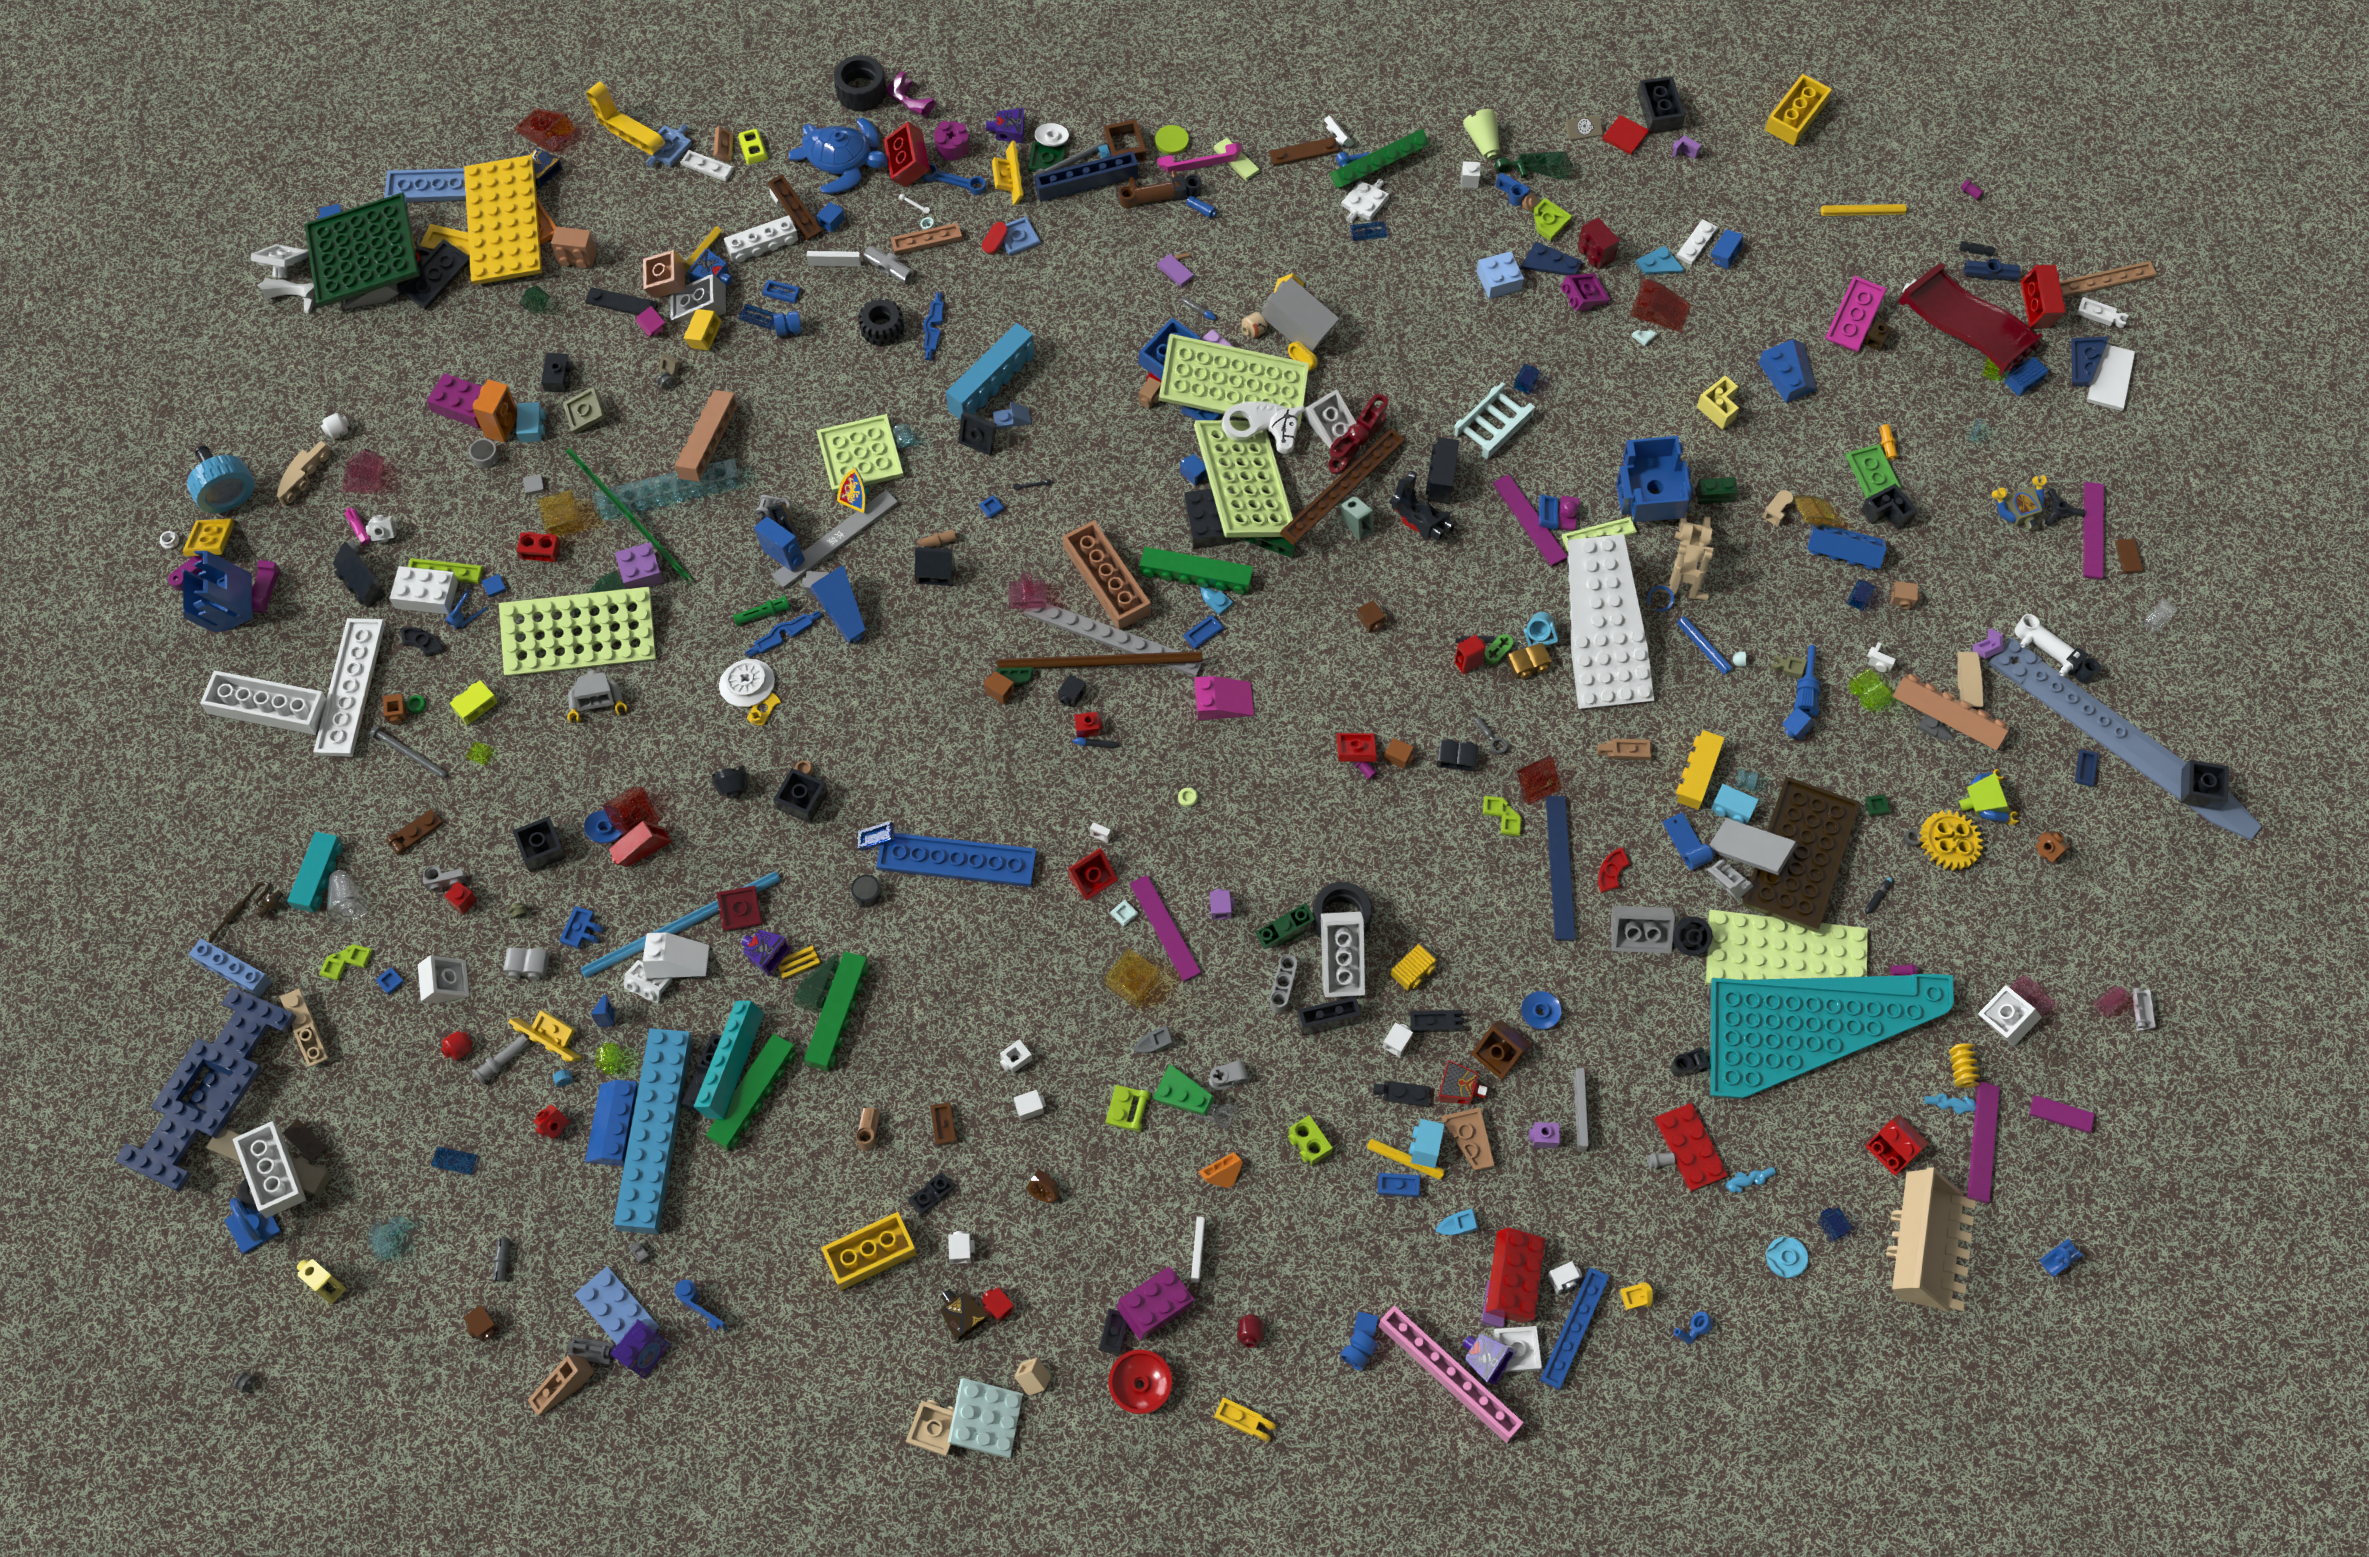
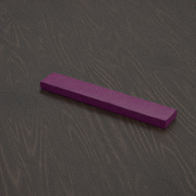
M1509 474L1494 481L1493 486L1552 567L1566 560L1567 555L1550 531L1545 527L1539 526V516Z
M2085 482L2083 509H2085L2083 516V578L2102 580L2104 484Z
M1145 875L1130 882V887L1183 983L1200 975L1201 971L1149 877Z
M1979 1082L1980 1085L1977 1086L1967 1199L1987 1204L1990 1201L2000 1087Z

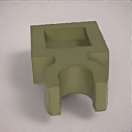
M1774 655V661L1779 662V664L1772 663L1771 669L1774 671L1783 670V675L1801 679L1807 660L1788 656L1787 660L1779 655Z

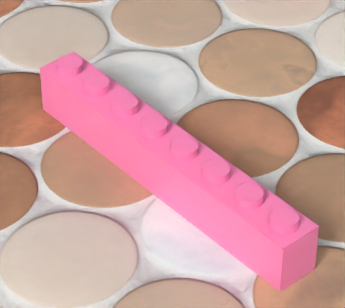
M1395 1305L1380 1320L1379 1328L1505 1443H1508L1521 1428L1523 1422Z

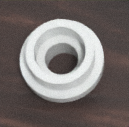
M166 531L160 536V544L165 549H172L179 543V537L174 532Z

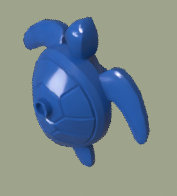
M857 119V124L862 133L856 129L844 126H828L818 129L812 124H806L803 126L804 137L802 138V147L788 153L789 159L791 161H801L808 158L813 166L821 171L843 174L837 180L823 185L820 188L822 193L835 194L852 189L861 181L862 174L859 167L864 164L872 168H881L888 165L885 154L875 151L880 144L879 134L867 119Z

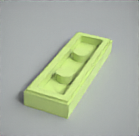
M1225 138L1214 145V150L1218 154L1226 153L1225 146L1233 143L1228 138ZM1240 152L1236 161L1228 162L1246 181L1259 173V168L1242 152Z

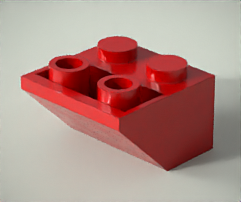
M1898 1114L1865 1147L1896 1176L1929 1143Z

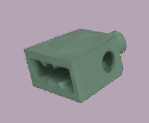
M1352 497L1349 500L1344 498L1337 505L1341 510V520L1359 540L1374 531L1373 510L1357 497Z

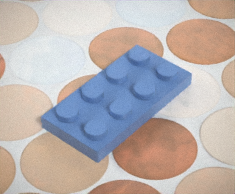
M608 1266L574 1294L616 1344H618L637 1318L655 1332L660 1329L657 1323Z

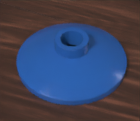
M607 810L593 812L584 822L585 834L597 843H611L617 840L623 833L615 824L621 818L614 812Z
M1536 991L1530 993L1523 1000L1521 1014L1525 1022L1531 1027L1541 1030L1549 1029L1559 1021L1561 1006L1552 994ZM1537 1010H1543L1544 1014L1538 1015Z

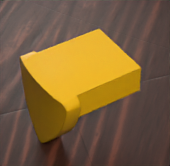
M1641 1282L1638 1285L1620 1289L1626 1311L1642 1306L1651 1307L1653 1292L1648 1283Z

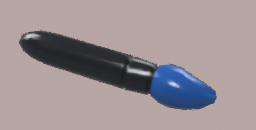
M1083 737L1073 740V743L1080 746L1086 745L1102 748H1118L1120 746L1119 743L1108 740L1086 739Z

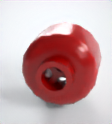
M455 1031L442 1040L443 1048H441V1052L445 1058L457 1061L471 1052L473 1042L466 1032Z

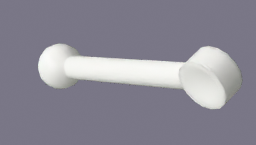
M900 194V200L907 201L915 207L923 210L925 214L930 212V209L928 207L924 208L921 205L915 203L914 201L908 199L905 196V194Z

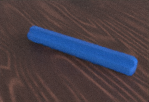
M1682 616L1677 624L1723 674L1729 673L1732 666L1686 616Z

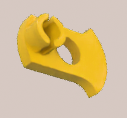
M770 693L768 698L752 707L747 716L748 721L754 725L764 726L773 708L777 704H781L779 698L775 694ZM761 704L768 706V710L764 713L757 710Z

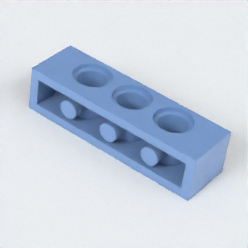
M200 939L188 954L197 964L259 998L272 982L263 972L203 939Z

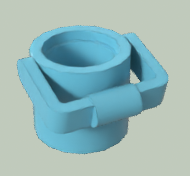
M1546 612L1534 614L1527 628L1524 629L1528 645L1543 643L1544 646L1556 643L1558 641V634L1552 616ZM1552 632L1554 637L1548 638Z

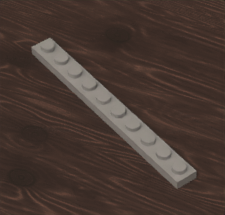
M1034 598L1030 599L1024 611L1025 616L1130 654L1181 652ZM1203 661L1198 663L1160 665L1197 677Z

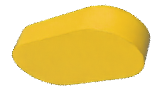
M1295 341L1289 344L1288 354L1293 360L1309 363L1308 371L1317 367L1318 361L1316 356L1301 342Z

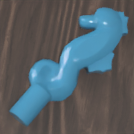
M1940 1093L1936 1097H1924L1925 1104L1937 1105L1941 1109L1953 1107V1110L1958 1115L1968 1111L1973 1112L1976 1109L1975 1101L1967 1096L1963 1097L1964 1101L1959 1098L1948 1099L1944 1093Z
M1770 1167L1764 1171L1754 1170L1749 1176L1738 1172L1733 1179L1727 1181L1725 1187L1732 1193H1742V1188L1740 1187L1751 1186L1753 1182L1762 1185L1765 1183L1766 1178L1775 1175L1776 1171L1773 1167Z

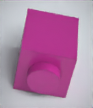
M652 306L638 315L635 320L649 337L652 334L657 336L661 333L665 323Z

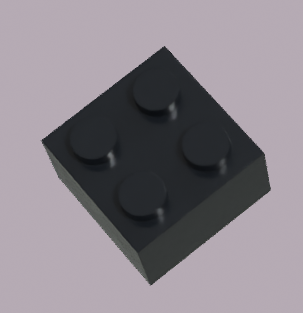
M2190 759L2181 772L2180 803L2220 810L2228 802L2229 766Z
M791 768L773 799L775 807L781 812L811 824L828 794L827 785L824 781Z
M550 816L512 830L529 872L567 858Z

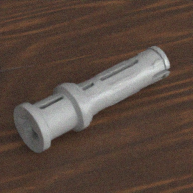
M522 1034L496 1056L487 1058L484 1064L471 1071L483 1085L487 1078L494 1073H499L501 1066L531 1044Z

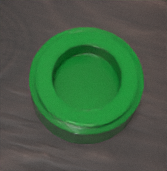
M413 695L407 700L406 707L409 712L418 714L426 708V701L420 695Z

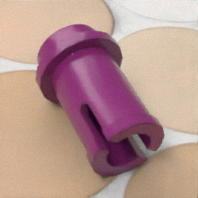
M1966 179L1960 187L1962 192L1965 191L1977 200L1984 191L1971 183V180L1968 181Z
M1354 762L1355 768H1359L1368 780L1377 774V771L1368 762Z
M1912 963L1908 965H1891V976L1917 974V967L1912 965Z

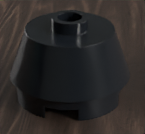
M739 766L738 770L736 768H727L716 771V774H711L713 780L711 783L720 796L733 798L740 796V792L748 789L749 773H747L745 766Z
M1691 916L1682 919L1676 925L1673 932L1675 946L1685 955H1700L1712 943L1713 934L1711 927L1705 920L1699 917Z

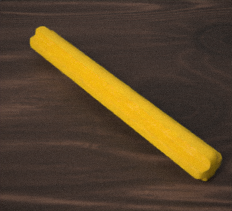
M1906 204L1823 205L1821 207L1822 216L1906 214L1907 211Z

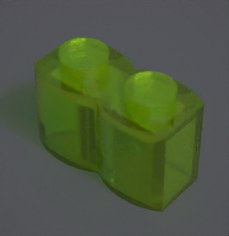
M1870 668L1853 676L1848 683L1850 692L1853 695H1857L1860 698L1862 707L1870 712L1877 710L1891 700V692L1880 682L1878 676Z

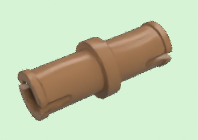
M953 529L940 534L936 532L933 533V536L918 539L920 547L927 546L930 548L934 546L941 547V544L956 541Z

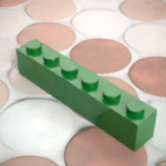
M1422 128L1329 174L1335 187L1339 188L1429 145V141Z
M1144 546L1140 562V574L1148 578L1156 576L1161 577L1165 581L1173 579L1178 580L1182 584L1194 583L1203 588L1211 586L1219 591L1227 589L1237 594L1249 593L1253 566Z
M846 951L843 952L804 1058L806 1066L829 1072L831 1067L835 1066L837 1048L841 1049L843 1045V1032L848 1030L851 1019H849V1016L856 1009V996L861 994L864 986L862 982L863 977L867 976L870 970L867 957Z
M775 1034L771 1036L734 1091L724 1118L716 1119L706 1133L709 1141L728 1152L731 1148H735L738 1145L740 1134L743 1130H748L752 1122L750 1119L754 1113L758 1114L763 1106L762 1101L765 1097H769L772 1094L774 1083L783 1077L785 1073L784 1068L795 1059L796 1050L793 1044Z

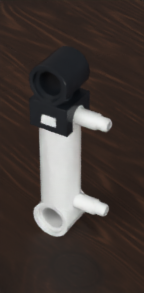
M2025 614L2015 627V634L2023 639L2020 643L2022 648H2025L2032 642L2063 664L2059 671L2060 676H2064L2067 673L2072 675L2075 672V677L2079 682L2089 684L2100 671L2101 666L2097 660L2086 658L2088 654L2079 647L2073 649L2040 625V621L2036 616Z

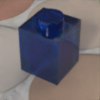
M1524 363L1515 378L1513 388L1530 395L1539 379L1540 370Z
M1858 579L1846 604L1863 612L1875 586L1867 581Z
M1829 1207L1820 1213L1821 1217L1818 1219V1223L1830 1242L1848 1234L1852 1229V1226L1839 1207L1833 1210Z

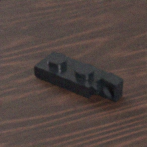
M1385 1081L1384 1084L1374 1083L1373 1094L1382 1095V1100L1391 1103L1428 1107L1430 1086Z

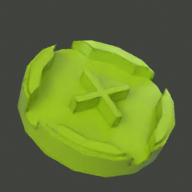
M1167 125L1160 128L1155 136V144L1158 150L1168 155H1176L1183 152L1189 142L1188 133L1185 129L1176 125Z

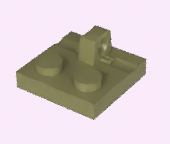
M594 387L563 402L571 431L574 434L606 418L598 391Z

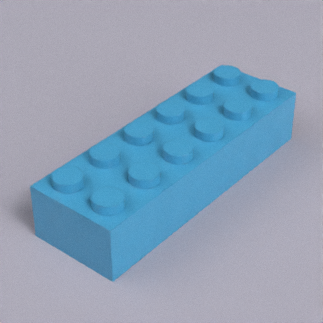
M1016 323L946 391L948 411L961 420V414L964 411L975 415L976 410L984 407L991 396H995L999 392L1000 387L1011 380V376L1015 372L1021 371L1026 361L1029 362L1033 359L1035 354L1033 334Z

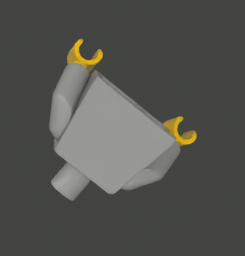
M591 670L587 675L578 677L577 683L568 692L569 709H571L567 716L568 720L572 723V718L577 716V722L581 721L577 709L582 711L614 705V702L617 704L615 706L617 715H619V708H624L627 713V707L621 701L623 697L619 685L611 678H606L605 673H598L596 670Z

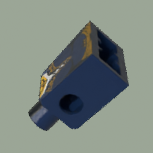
M535 149L531 154L523 151L519 156L532 155L534 159L535 183L540 189L563 169L560 158L541 149Z

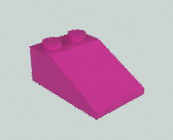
M1216 676L1194 677L1197 720L1254 716L1251 682Z

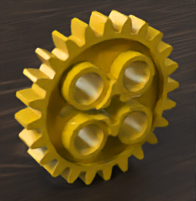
M1943 810L1938 814L1935 812L1925 820L1921 826L1923 829L1919 832L1922 835L1919 841L1924 842L1921 848L1927 849L1924 855H1931L1930 861L1937 860L1936 866L1942 863L1944 869L1950 866L1952 871L1956 868L1959 871L1964 867L1968 868L1981 855L1980 851L1983 849L1980 846L1983 840L1978 838L1981 832H1975L1978 826H1971L1972 820L1966 821V815L1959 817L1958 811L1953 815L1950 810L1946 813Z

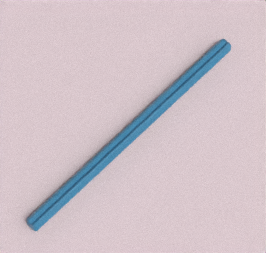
M774 871L744 887L755 885L758 893L780 882V877ZM718 900L652 933H670L674 935L718 913ZM646 936L581 967L583 976L588 978L644 950Z

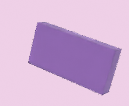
M1171 254L1157 263V267L1180 287L1194 278V274Z

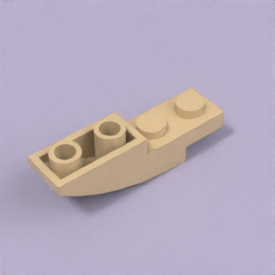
M322 441L308 453L302 450L285 471L277 493V497L284 507L288 503H292L301 490L303 491L308 487L310 482L308 475L313 474L316 467L328 459L330 451Z
M298 988L281 996L280 999L285 1010L297 1016L291 1025L308 1067L310 1068L327 1060L328 1055L323 1040L301 990Z

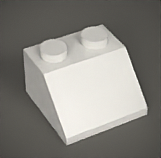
M430 955L418 964L421 1001L440 1003L469 997L466 960Z
M2006 985L1978 1013L1985 1022L2013 1046L2042 1018L2034 1007Z

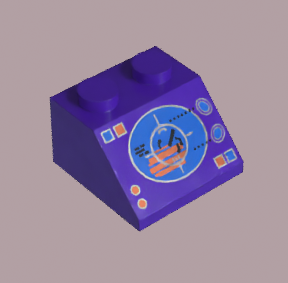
M637 1318L610 1354L644 1379L671 1344Z

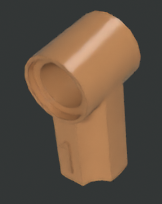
M871 1107L863 1108L859 1129L856 1133L857 1144L863 1151L872 1150L876 1144L875 1138L881 1112ZM863 1137H870V1140L867 1142L861 1141Z

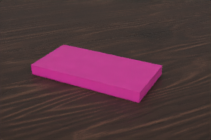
M1853 276L1825 340L1858 353L1887 288Z

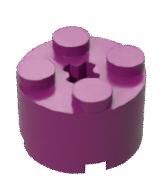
M953 121L940 122L934 132L937 153L943 159L950 161L958 160L965 156L969 151V137L965 124Z

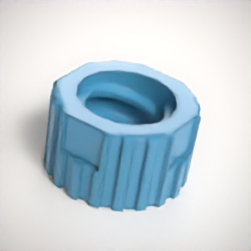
M1106 144L1098 147L1101 159L1111 157Z
M560 1070L553 1075L556 1087L568 1085L573 1081L570 1070Z

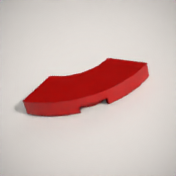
M1623 847L1610 853L1600 867L1598 873L1600 894L1619 888V874L1630 865Z

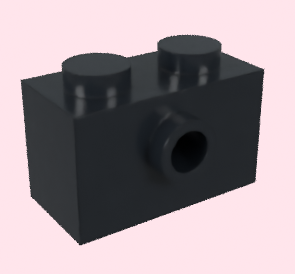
M546 354L541 380L544 392L566 393V388L570 387L569 372L573 371V362L570 361L568 354Z

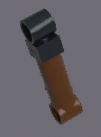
M1173 170L1171 172V182L1137 187L1135 179L1131 177L1129 179L1130 186L1125 185L1119 190V204L1125 209H1130L1139 204L1174 199L1175 201L1184 200L1186 195L1188 197H1198L1201 194L1202 181L1198 175L1192 174L1188 175L1184 182L1183 176L1178 177L1176 171Z

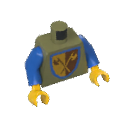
M2041 475L2040 483L2038 482V476L2032 479L2036 488L2032 486L2007 494L2005 488L1993 491L1992 497L1998 500L1996 504L1999 516L2009 523H2013L2015 527L2025 524L2029 532L2036 530L2039 527L2036 520L2039 519L2044 509V488H2042V485L2047 482V478L2044 475Z

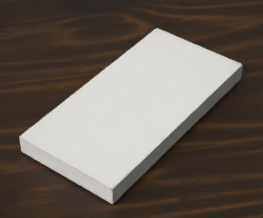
M2106 345L2090 385L2087 402L2120 411L2124 409L2135 351Z

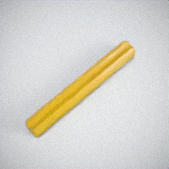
M1370 1139L1367 1148L1371 1151L1441 1180L1445 1173L1444 1169L1437 1166L1431 1168L1411 1163V1155L1377 1140Z

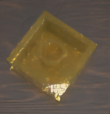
M572 489L536 499L546 533L559 537L585 529Z
M1128 948L1104 977L1105 987L1137 1008L1159 981L1160 969Z

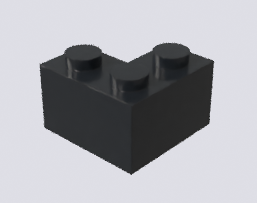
M1896 483L1867 498L1861 509L1871 524L1887 516L1897 530L1911 523L1918 511Z

